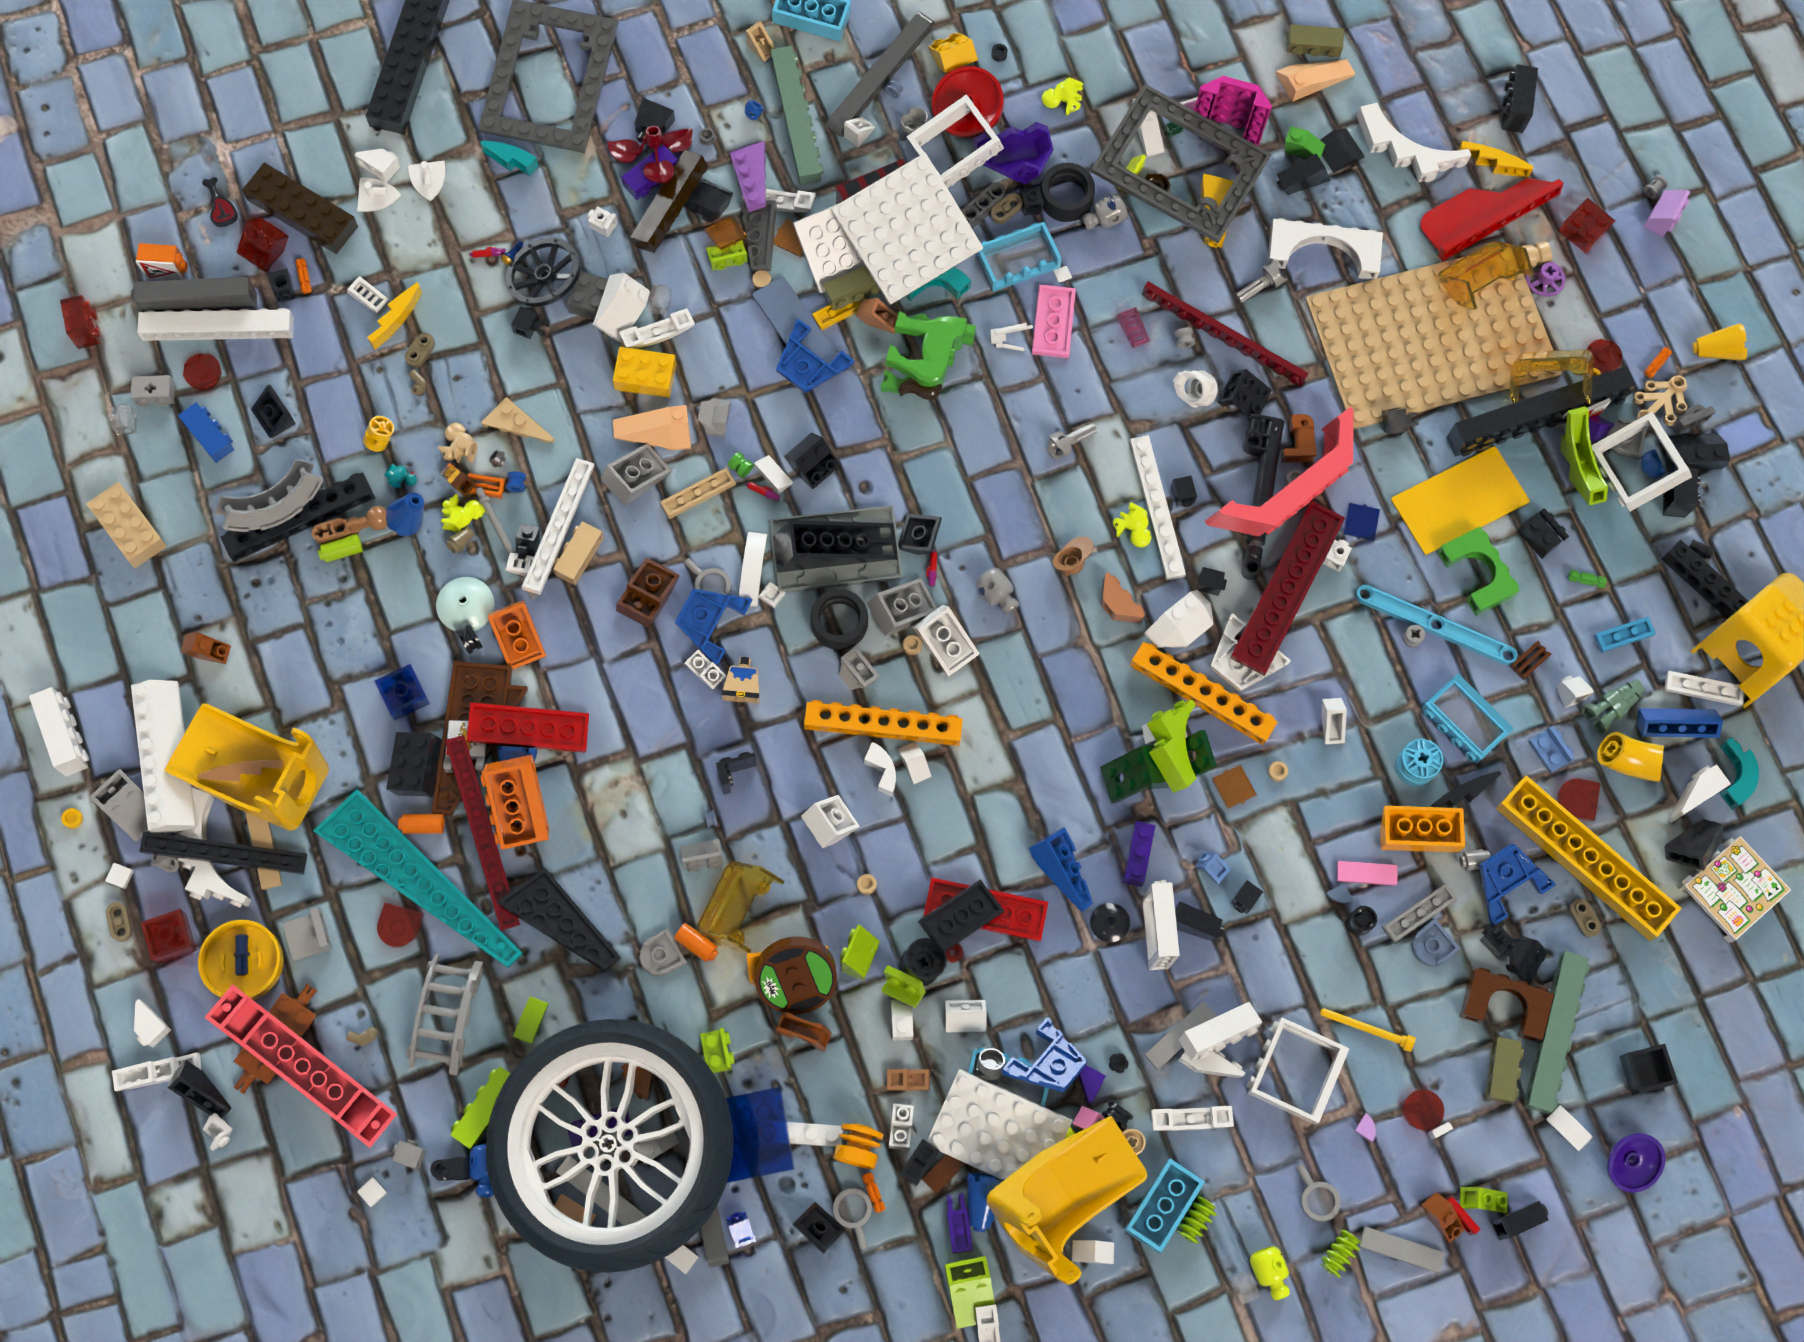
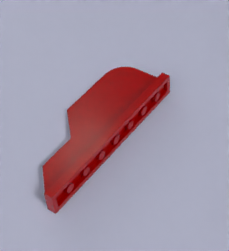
M1526 178L1501 193L1469 188L1426 212L1421 219L1420 228L1426 238L1439 251L1438 257L1444 261L1561 194L1564 183L1560 179L1549 182Z

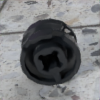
M470 624L466 625L465 629L456 631L469 655L473 653V650H479L483 647Z
M1109 1101L1107 1105L1110 1108L1103 1111L1101 1115L1105 1118L1112 1116L1120 1130L1125 1131L1128 1127L1126 1124L1128 1120L1133 1119V1115L1121 1106Z

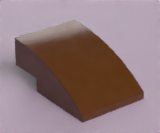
M646 557L627 584V589L618 600L616 611L650 629L667 602L680 575Z

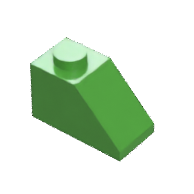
M1290 126L1285 140V153L1303 158H1308L1317 153L1321 159L1325 144L1308 130Z

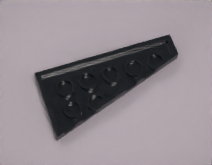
M546 868L497 901V905L604 972L621 959L618 953Z

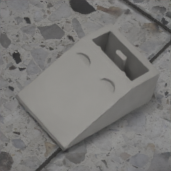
M119 769L90 798L137 843L142 838L143 831L148 832L144 791Z

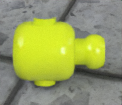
M1270 1246L1253 1253L1250 1256V1264L1258 1283L1261 1286H1270V1294L1275 1301L1289 1296V1287L1283 1281L1288 1277L1289 1270L1280 1249L1276 1246Z

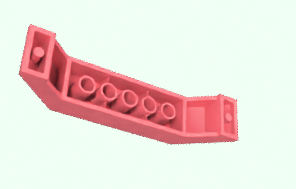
M1349 407L1322 428L1324 432L1322 458L1260 507L1237 504L1231 500L1204 521L1206 525L1254 536H1261L1264 533L1268 535L1280 527L1287 519L1295 515L1298 510L1306 506L1313 498L1317 497L1323 490L1349 471L1347 467L1353 463V409Z
M231 985L204 1017L329 1114L369 1148L396 1117L397 1113L235 985Z

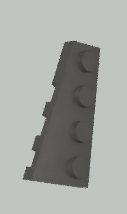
M775 200L766 201V207L749 212L746 202H740L746 229L745 235L748 241L751 269L753 272L759 270L771 271L777 203Z

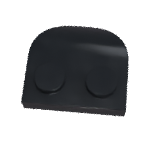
M1522 936L1520 939L1515 938L1509 945L1506 956L1509 957V965H1506V969L1508 972L1515 974L1520 980L1528 982L1530 986L1532 980L1537 975L1541 963L1546 958L1547 950L1538 940Z

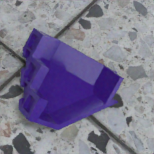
M1035 122L1024 130L1012 126L997 135L1004 149L998 152V155L988 159L983 166L1012 180L1027 184L1040 175L1054 150L1048 126ZM986 131L973 139L975 151L991 140Z

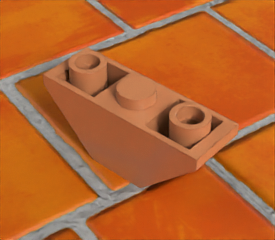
M1107 572L1103 580L1102 608L1113 620L1141 623L1145 617L1144 609L1139 604L1136 605L1132 600L1131 594L1120 586L1119 580Z

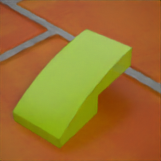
M530 996L513 1037L530 1044L534 1043L549 1003Z

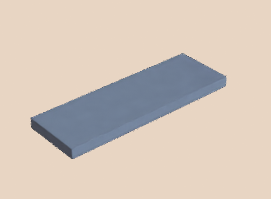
M784 276L752 293V297L785 345L788 343L796 320L800 319L811 327V332L804 338L801 344L828 364L838 355Z

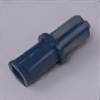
M244 934L235 935V953L233 956L235 957V974L237 976L248 974V957L250 956V953H248L249 936Z

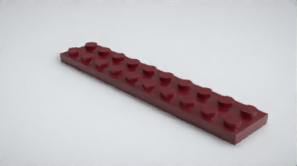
M1311 500L1230 659L1265 676L1345 517Z

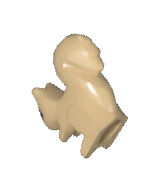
M452 423L448 425L445 430V438L452 442L449 447H438L444 460L447 462L456 459L457 463H459L462 456L467 457L469 462H473L478 450L477 443L469 434L465 433L466 429L462 424Z

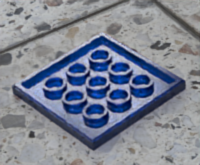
M781 1087L726 1098L733 1125L734 1139L733 1158L727 1183L795 1170Z

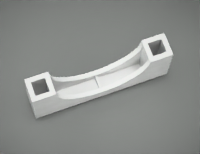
M1283 218L1273 219L1270 227L1267 264L1272 260H1276L1279 263V268L1285 269L1289 257L1297 249L1309 244H1327L1344 251L1353 260L1357 268L1358 278L1374 280L1377 279L1380 273L1383 232L1359 230L1355 227L1343 228L1338 225L1327 226L1321 223L1311 224L1303 221H1287Z

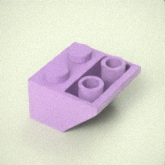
M1664 190L1647 219L1644 228L1662 237L1667 231L1671 232L1681 218L1682 211L1690 201L1687 199L1690 191Z

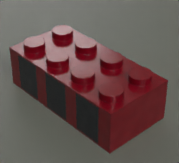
M900 159L836 186V204L845 201L905 165L904 160Z

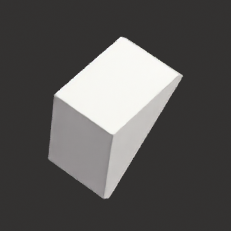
M863 117L845 121L844 138L859 147L876 127Z
M916 742L897 749L913 785L931 778L925 755Z
M1073 1240L1072 1262L1114 1264V1243L1096 1240Z

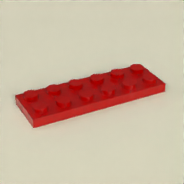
M470 702L467 742L586 753L589 713Z
M931 877L923 917L971 885ZM988 889L1004 912L980 929L1041 942L1049 902Z

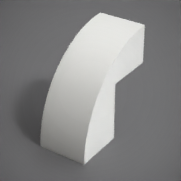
M872 742L864 759V764L884 772L878 785V791L892 797L896 782L894 764L888 753L882 747Z

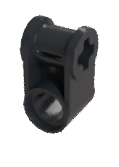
M470 1157L436 1160L432 1163L430 1172L438 1181L471 1179L469 1176ZM442 1165L446 1170L442 1171V1175H439L436 1170Z

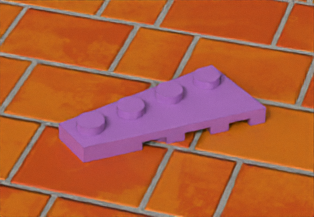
M764 141L730 152L749 212L766 207V145Z

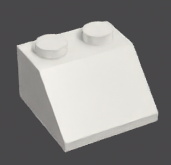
M839 795L814 803L801 815L806 826L813 833L822 848L837 843L860 827Z

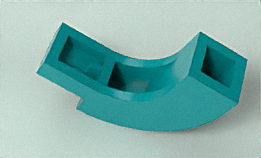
M953 267L905 297L911 301L923 290L938 286L945 288L958 299L971 288V279L962 271Z
M1731 737L1719 747L1733 763L1736 776L1733 784L1720 793V795L1731 810L1745 802L1755 791L1759 780V766L1752 750L1749 749L1744 753L1740 743Z

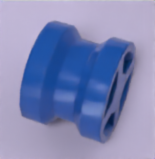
M517 471L508 472L507 479L509 481L506 484V489L511 492H524L526 474Z

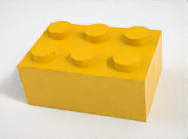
M619 347L613 376L614 389L670 398L677 365L675 355Z

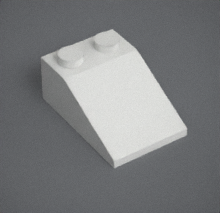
M625 273L609 275L593 325L620 343L622 339L619 332L634 325L646 306L650 291Z
M941 605L912 626L917 636L947 676H950L979 655L976 647L948 606Z
M1717 764L1712 768L1706 766L1691 776L1693 780L1687 784L1669 818L1670 823L1731 784Z

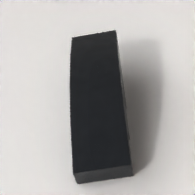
M1500 771L1493 772L1463 783L1443 795L1430 807L1441 808L1445 804L1448 808H1453L1463 798L1470 803L1502 773Z

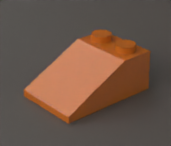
M525 600L488 614L489 622L508 666H512L515 669L546 657Z

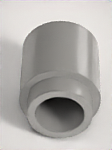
M1483 849L1464 851L1462 856H1460V865L1466 871L1479 870V864L1490 858V853L1488 850L1484 851Z

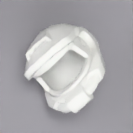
M1204 370L1178 372L1173 379L1178 397L1193 408L1209 406L1218 394L1215 378ZM1189 379L1188 384H1187V393H1188V394H1186L1185 389H1184V386H1185L1186 381Z

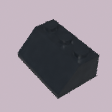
M1718 433L1668 436L1688 468L1698 470L1723 469L1730 462L1727 442ZM1663 447L1667 472H1671L1676 466Z

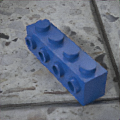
M1639 708L1636 720V727L1642 737L1720 738L1723 720L1716 709Z

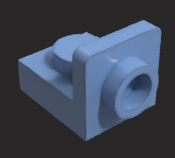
M1213 852L1203 853L1195 865L1198 869H1202L1217 884L1231 870L1220 856Z

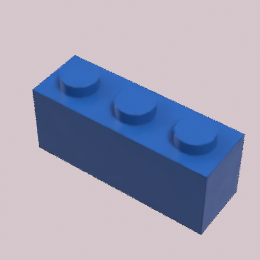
M195 402L181 412L178 417L214 462L217 463L234 450L231 445L233 440L227 433L222 434L220 431L222 427L216 419L212 421L208 417L211 414L205 406L200 407Z

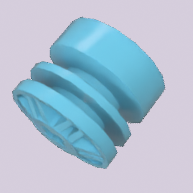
M1416 739L1408 743L1397 756L1395 762L1396 773L1400 780L1407 785L1414 787L1423 786L1429 783L1441 770L1444 761L1443 755L1438 745L1432 741Z

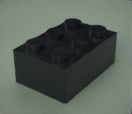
M1517 64L1514 71H1510L1509 78L1504 84L1506 96L1502 100L1504 111H1502L1500 116L1502 130L1523 133L1533 116L1538 75L1537 67Z
M396 732L386 790L397 796L433 797L442 739L432 733Z

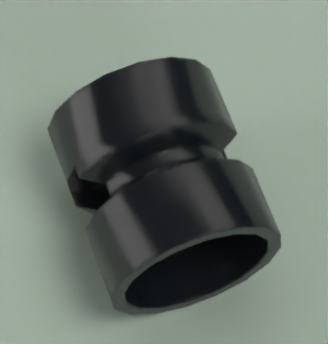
M1359 906L1347 917V929L1353 935L1364 936L1376 926L1378 921L1377 914L1371 907Z

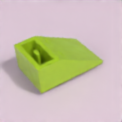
M858 924L856 929L852 928L849 934L848 948L844 947L842 950L840 965L842 966V972L864 981L880 941Z
M986 1256L944 1265L957 1329L977 1325L975 1307L995 1305Z

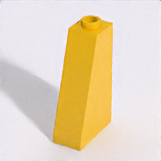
M1204 173L1200 184L1201 199L1210 197L1217 202L1219 207L1234 181ZM1226 232L1219 243L1203 235L1204 244L1214 248H1222Z

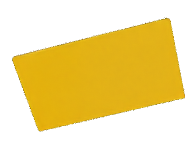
M1496 446L1391 498L1392 503L1424 555H1428L1439 549L1441 545L1478 527H1483L1530 502Z

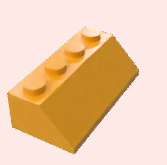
M1384 806L1380 828L1381 850L1460 853L1465 847L1463 808Z

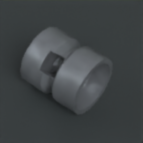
M987 1048L981 1051L975 1069V1076L997 1085L1005 1065L1003 1053L995 1048Z

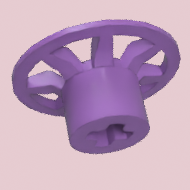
M1548 262L1543 266H1538L1539 272L1531 271L1532 268L1527 269V284L1534 293L1540 296H1554L1565 285L1564 272L1556 263ZM1529 275L1538 277V279L1531 284ZM1561 280V286L1559 288L1555 284V281ZM1540 283L1543 284L1542 292L1538 291L1534 287L1539 285ZM1548 285L1555 290L1552 293H1546Z

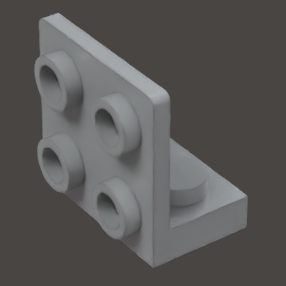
M719 839L680 846L684 871L696 872L700 868L707 866L708 869L720 867L719 864H723Z
M318 907L310 909V915L283 923L293 961L332 950L323 911Z

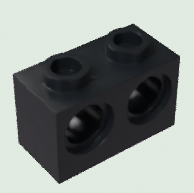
M922 1139L899 1176L917 1187L940 1150Z

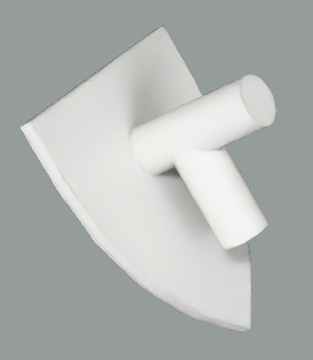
M423 161L421 164L408 165L410 180L415 190L422 197L432 201L440 192L445 181V161L429 163Z
M360 178L357 211L370 212L384 209L397 201L401 194L395 187L382 180Z

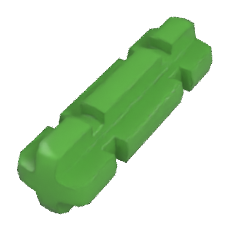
M1570 570L1568 574V580L1572 582L1579 581L1578 583L1590 586L1596 585L1599 588H1605L1607 583L1605 577L1598 576L1597 578L1596 575L1584 572L1578 573L1579 571Z

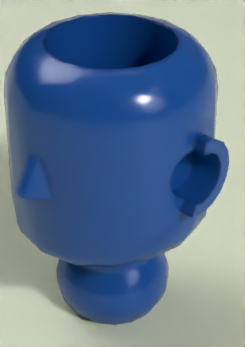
M486 1144L477 1145L470 1151L469 1176L473 1181L478 1182L476 1187L478 1197L494 1196L487 1169Z

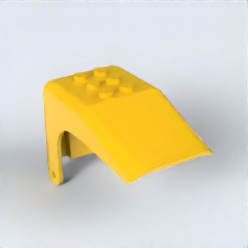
M1783 573L1776 577L1690 651L1694 654L1698 649L1702 648L1713 660L1717 657L1741 682L1738 687L1750 698L1742 705L1744 709L1804 660V583L1792 573ZM1738 640L1749 641L1760 650L1763 656L1762 666H1752L1739 656L1736 648Z
M202 704L165 766L164 771L237 809L285 830L293 831L301 825L328 775L329 765L314 740L304 731L292 728L291 734L297 741L292 742L209 704ZM253 760H283L282 769L262 767L261 775L240 774V782L198 779L199 773L223 765Z
M1109 1116L1039 1152L991 1190L986 1200L989 1208L1017 1249L1056 1279L1066 1285H1070L1080 1278L1082 1272L1077 1265L1063 1255V1248L1068 1238L1098 1213L1143 1183L1147 1178V1171L1113 1117Z

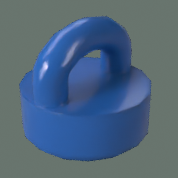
M748 100L745 105V114L751 120H757L764 110L763 106L754 100Z

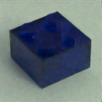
M411 664L375 680L376 686L394 721L430 704Z

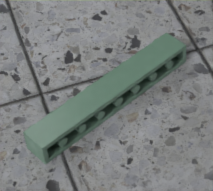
M792 46L771 49V61L799 184L820 182L821 174H824L822 163L818 162V158H820L819 148L814 145L816 135L815 131H811L810 127L813 126L812 117L807 114V110H809L808 100H804L803 97L806 94L804 83L800 84L802 74L801 69L796 66V63H798L797 52L793 53Z
M1564 951L1559 955L1550 992L1554 994L1543 1040L1538 1043L1524 1108L1546 1115L1553 1113L1557 1108V1091L1561 1090L1563 1083L1561 1074L1567 1066L1565 1057L1566 1053L1571 1049V1033L1576 1028L1574 1019L1581 1007L1579 1002L1580 995L1585 990L1584 976H1587L1590 968L1588 957L1569 951Z

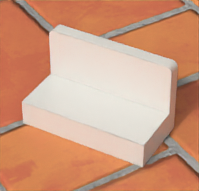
M985 1000L945 1001L946 1032L986 1031L987 1011Z

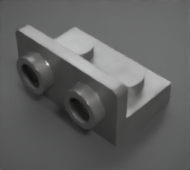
M1701 404L1688 408L1684 414H1675L1677 419L1671 427L1675 434H1679L1708 421L1716 411L1713 406L1705 408Z

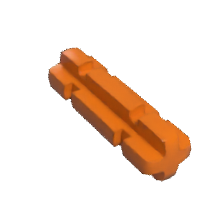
M303 258L297 259L295 264L301 291L303 294L311 293L312 288L306 261Z
M1664 347L1644 371V375L1652 378L1672 354V351L1668 347Z
M868 1172L862 1175L863 1182L867 1185L866 1190L871 1203L873 1202L875 1212L880 1213L884 1211L886 1207L884 1202L881 1201L882 1197L877 1184L874 1183L873 1174Z

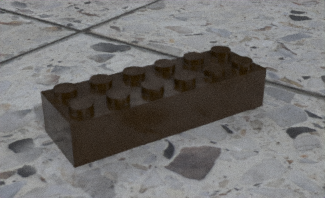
M265 162L242 189L247 201L336 255L358 228L353 215Z

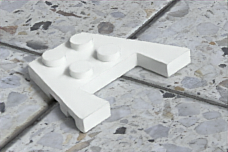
M1232 613L1210 668L1241 692L1287 666L1291 660L1278 650L1267 673L1263 676L1230 659L1238 643L1234 638L1246 625V623Z

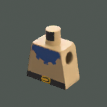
M740 657L739 666H730L722 691V699L724 701L760 704L757 668L750 667L751 658Z

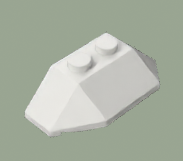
M1198 590L1191 591L1164 612L1144 634L1157 647H1187L1213 626L1211 603Z

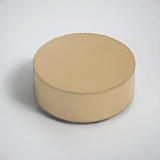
M759 270L754 273L752 278L753 285L757 289H761L771 283V276L767 271Z
M908 635L903 640V650L905 653L916 655L921 651L922 641L918 636Z
M1281 761L1273 762L1268 768V776L1273 781H1283L1288 775V767Z
M864 874L858 878L857 889L861 894L870 895L876 890L877 882L872 875Z

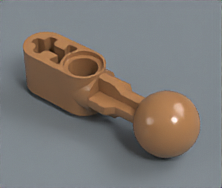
M374 506L368 510L366 516L361 518L352 517L345 520L337 518L318 524L312 529V537L318 545L360 533L361 529L368 527L373 530H383L388 527L386 508ZM345 527L342 532H337L339 528Z

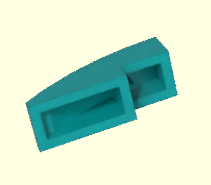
M495 141L480 142L482 152L510 172L516 167L530 176L539 166L537 157L516 146Z

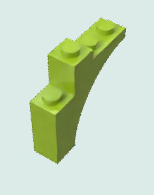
M1586 406L1569 410L1567 413L1566 434L1561 436L1560 447L1561 453L1570 463L1569 480L1589 506L1607 501L1608 486L1599 471L1593 454L1589 433V410Z
M1192 699L1186 702L1184 700L1177 702L1171 710L1155 712L1151 715L1152 719L1146 724L1157 741L1154 744L1155 748L1149 754L1173 793L1188 788L1197 779L1188 758L1185 739L1187 721L1191 711L1196 706Z

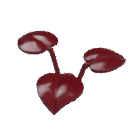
M650 126L646 129V135L643 136L641 146L634 140L625 139L614 142L608 141V149L614 159L622 163H629L635 161L636 155L641 154L647 142V145L654 149L656 162H650L645 165L643 169L644 176L652 182L665 183L672 179L674 167L669 161L659 162L657 148L662 142L672 152L680 153L690 149L693 129L676 130L662 136L659 127Z

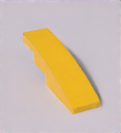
M1462 141L1458 148V151L1469 149L1471 153L1470 158H1475V165L1493 167V174L1529 178L1533 171V165L1496 148Z
M417 282L387 304L390 311L378 320L380 328L367 337L374 350L396 332L414 309L422 294L420 285Z

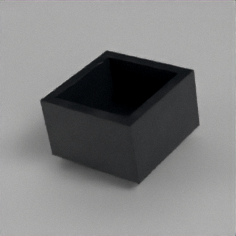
M1675 467L1668 475L1677 471V467ZM1689 468L1692 478L1663 493V516L1686 518L1700 504L1701 496L1698 494L1700 476H1698V469Z
M1666 1044L1619 1056L1632 1096L1678 1084Z

